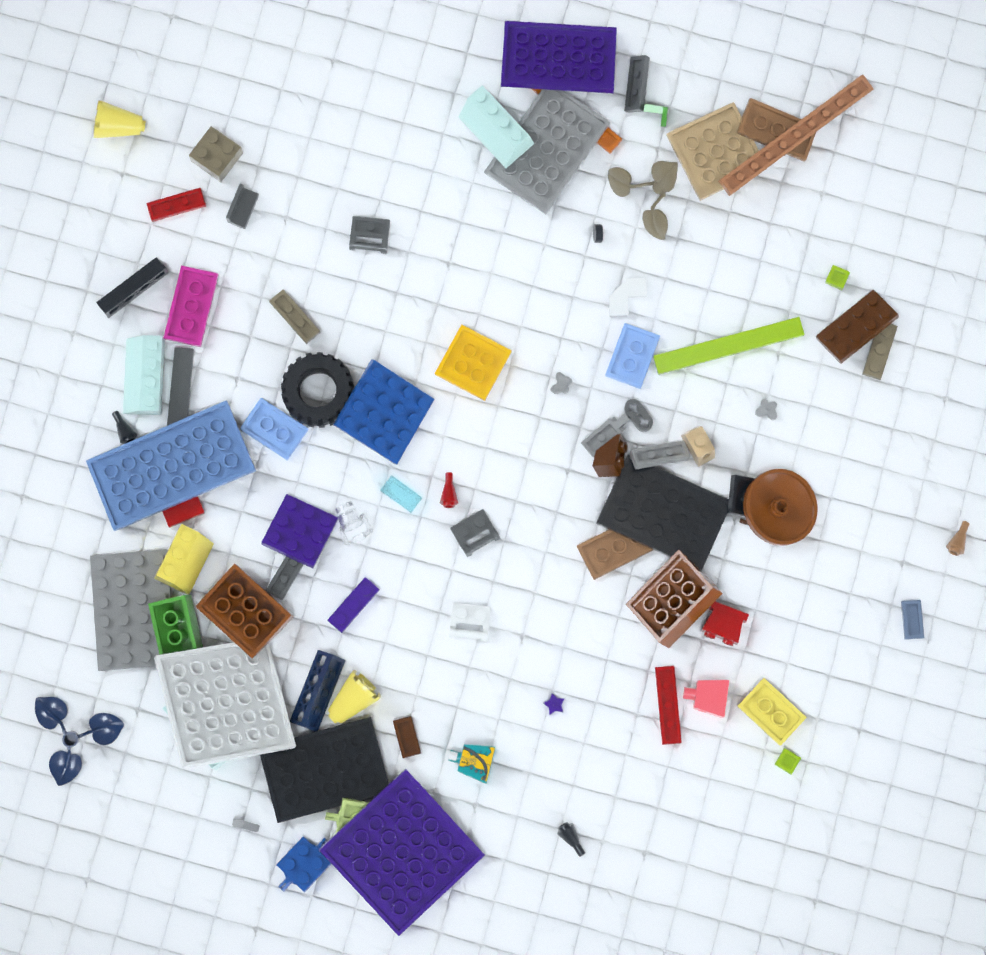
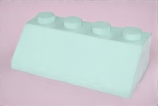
M483 85L468 97L458 116L459 119L505 168L510 166L534 144L529 134Z
M142 335L126 339L123 414H162L165 348L163 336Z

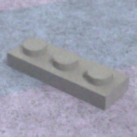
M684 440L631 449L629 453L635 469L688 461L690 458Z

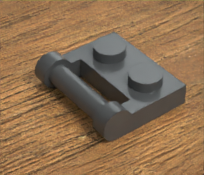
M352 216L349 250L361 249L380 251L381 254H387L390 220ZM356 236L382 239V244L356 242Z
M484 509L450 528L467 558L488 543L501 539ZM487 529L489 530V535L470 546L466 545L465 542Z

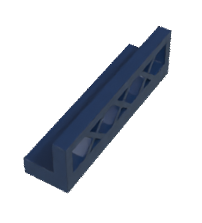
M317 650L291 716V723L314 732L319 730L346 660ZM322 656H325V662L322 666H320ZM318 675L317 682L313 684L314 677ZM310 693V694H311L310 700H309L308 702H306L305 699H306L307 695ZM303 711L304 715L301 722L297 721L300 713Z

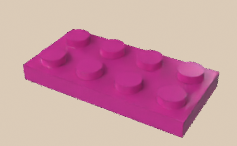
M181 265L163 337L165 340L201 348L219 277L218 273Z

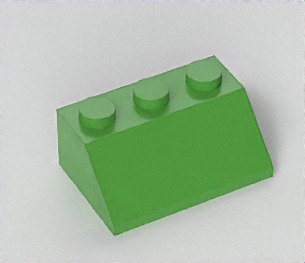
M191 594L148 603L159 655L203 648Z

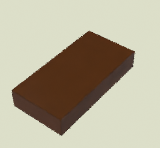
M412 716L394 720L393 725L402 758L421 754Z

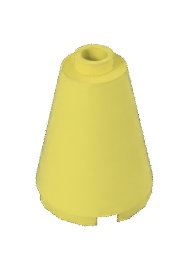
M98 100L93 138L140 135L141 131L144 132L146 121L142 120V116Z
M356 670L350 673L328 709L330 713L328 716L334 723L345 722L381 698L380 693L376 695L374 692L376 687L361 673L356 675Z

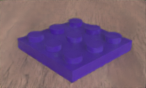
M286 494L261 541V545L313 569L338 521V517Z

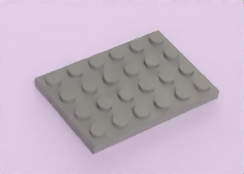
M542 89L518 123L529 134L534 144L507 168L494 157L485 169L484 174L546 215L608 128L610 121L565 91Z
M167 549L90 556L98 671L156 666L154 658L156 655H159L148 603L171 598L170 586L154 579L168 551Z

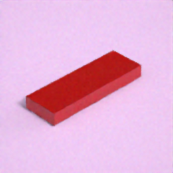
M201 187L146 203L152 222L206 207Z

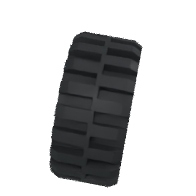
M317 352L315 355L307 353L306 357H298L294 364L291 363L288 366V371L284 372L283 383H281V395L289 414L296 418L299 423L307 424L308 427L312 428L314 426L325 428V425L330 424L332 426L335 423L355 386L347 366L345 367L339 358L335 359L331 354L323 355V352ZM313 374H325L331 377L336 385V394L333 400L321 407H313L306 404L301 398L300 387L307 377Z

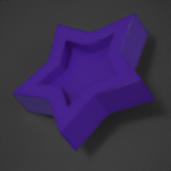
M552 693L550 700L543 703L549 708V715L555 711L563 713L561 705L565 698H557Z

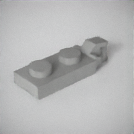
M623 414L619 419L615 417L608 419L581 442L582 446L594 457L597 449L615 435L622 434L625 431L623 426L630 419L626 414Z

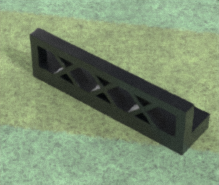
M156 257L96 303L109 319L169 272Z

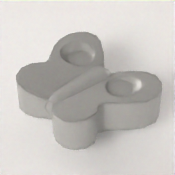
M558 372L556 373L557 383L550 388V391L554 394L561 392L567 394L569 392L568 386L571 385L572 379Z
M762 399L761 406L756 409L755 415L757 417L767 415L770 420H776L777 412L775 409L777 403H769L768 400Z

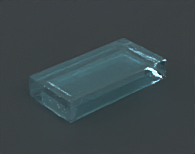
M392 475L380 490L410 513L414 511L422 500L420 495Z

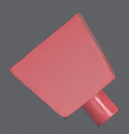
M698 680L695 689L684 687L683 699L694 700L693 709L724 718L729 680Z

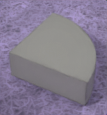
M233 818L232 825L234 827L253 832L259 831L260 825Z

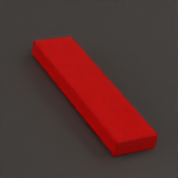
M655 667L662 745L680 744L682 740L675 667Z

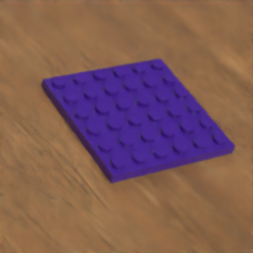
M406 768L319 848V851L398 936L485 856Z

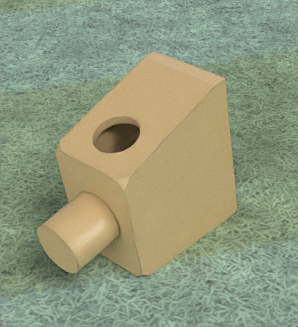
M697 426L681 435L698 467L715 458V448L702 426Z

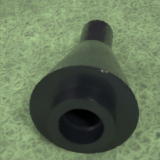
M114 411L112 416L116 422L120 443L126 444L135 440L137 433L122 419L119 411Z
M565 822L558 827L559 831L557 834L574 848L579 857L584 855L586 852L579 843L574 824Z

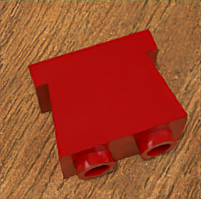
M715 601L709 607V610L712 612L701 632H704V636L710 639H715V637L722 639V643L726 645H737L740 639L742 623L747 622L749 614Z

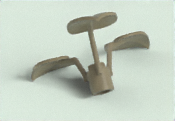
M655 162L651 170L654 181L635 185L631 184L632 177L627 170L620 167L609 169L608 180L610 187L619 197L628 196L630 188L653 185V191L656 194H660V196L651 206V210L643 212L642 220L649 234L657 239L665 240L668 220L663 211L655 209V207L663 197H666V192L674 189L677 179L678 162Z

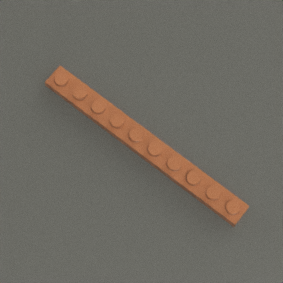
M862 74L718 182L728 196L732 195L874 90Z

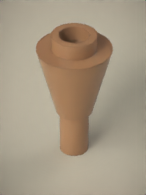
M962 521L959 531L947 544L946 548L950 554L955 556L964 554L969 522Z

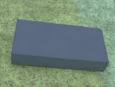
M921 600L901 601L904 640L924 639Z

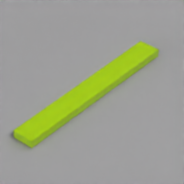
M800 317L654 355L653 359L657 373L660 375L802 337L805 334Z

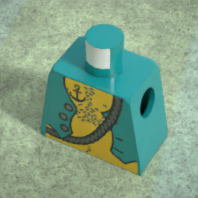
M464 744L462 752L450 750L448 761L459 764L457 772L487 784L495 747Z

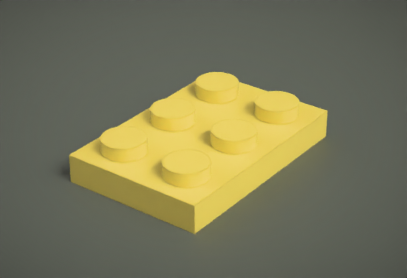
M765 678L737 706L779 746L807 718Z

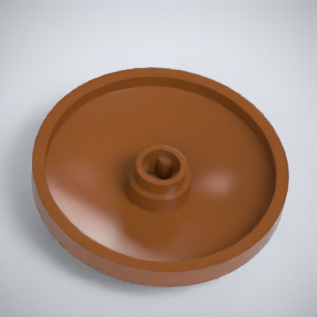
M773 469L760 474L750 483L744 496L743 509L746 521L753 533L764 542L776 546L791 545L804 539L815 525L818 506L814 491L803 477L793 471Z

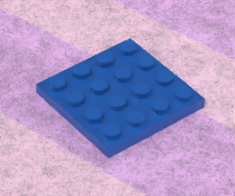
M371 359L333 426L397 465L435 399Z

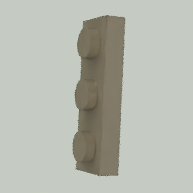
M284 289L269 301L306 345L321 333Z
M890 324L873 338L862 375L881 380L898 326Z

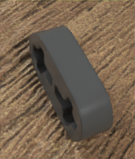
M628 400L624 406L626 415L640 432H648L653 425L652 417L638 400ZM629 404L637 405L636 411L638 415L634 411L628 410L630 408ZM640 416H641V418H642L644 421H645V420H648V421H649L648 424H647V425H648L647 428H646L645 426H642V427L640 426V424H641V420L639 419Z

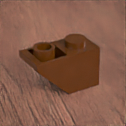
M621 434L615 435L596 450L592 467L598 477L620 476L621 470L624 468V456L628 451L627 442L624 441Z

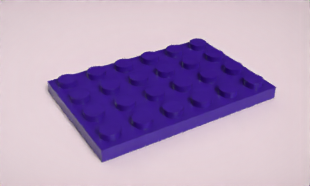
M505 21L501 87L614 94L617 27Z

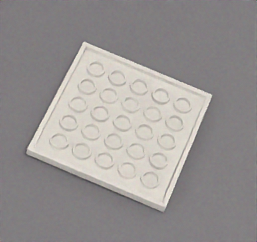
M234 642L155 656L154 660L182 769L296 747L269 643L253 659Z

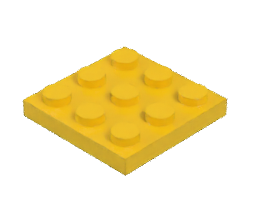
M461 324L439 364L435 376L486 401L512 350Z

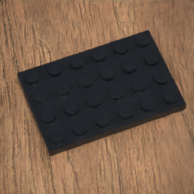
M627 454L624 468H622L620 476H617L596 524L668 557H672L680 550L702 571L727 516L729 499L656 466L635 469L631 456Z
M371 717L294 737L295 748L260 755L277 823L340 807L342 798L358 801L373 798L389 784Z

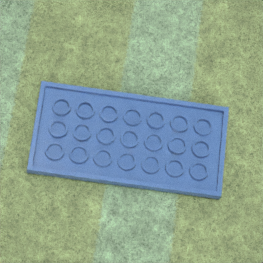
M227 400L86 460L113 531H118L256 471Z

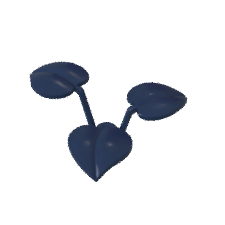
M57 697L36 698L35 714L40 725L52 730L59 723L64 734L62 743L67 747L68 752L63 750L57 751L49 760L50 772L58 786L72 781L82 768L81 757L78 754H71V748L78 744L80 738L93 733V740L97 744L109 745L118 738L124 727V722L120 718L110 713H98L89 720V726L92 730L81 734L73 730L67 732L61 721L66 718L68 713L66 703Z

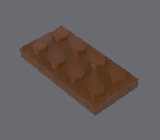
M873 289L817 334L816 340L842 364L898 319L899 314Z

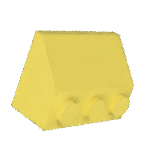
M181 524L154 579L184 594H190L214 543L198 531Z

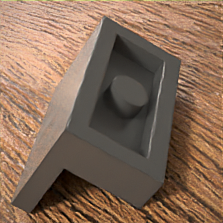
M240 183L226 215L227 222L246 229L259 193L246 189Z

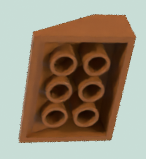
M678 550L625 605L660 644L670 648L723 593L686 555Z
M235 563L195 606L252 659L294 617Z

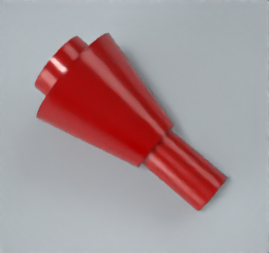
M452 472L445 473V485L439 502L444 508H454L458 504Z

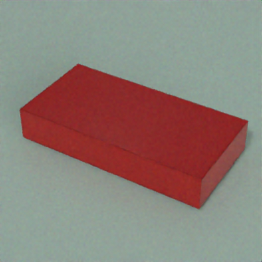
M198 496L162 511L169 528L205 514Z

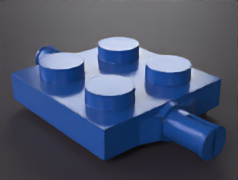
M303 836L276 864L286 877L278 886L283 892L291 884L297 885L303 892H306L331 866L328 859L319 851V848L328 841L325 837L316 846Z

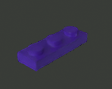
M365 577L327 621L340 633H343L380 589Z

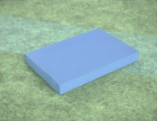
M624 323L605 376L641 389L660 335Z
M260 398L240 427L241 431L287 461L309 430L263 398Z

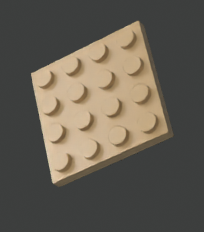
M734 102L666 134L699 201L724 190L718 181L759 151L753 140L737 134L742 117Z

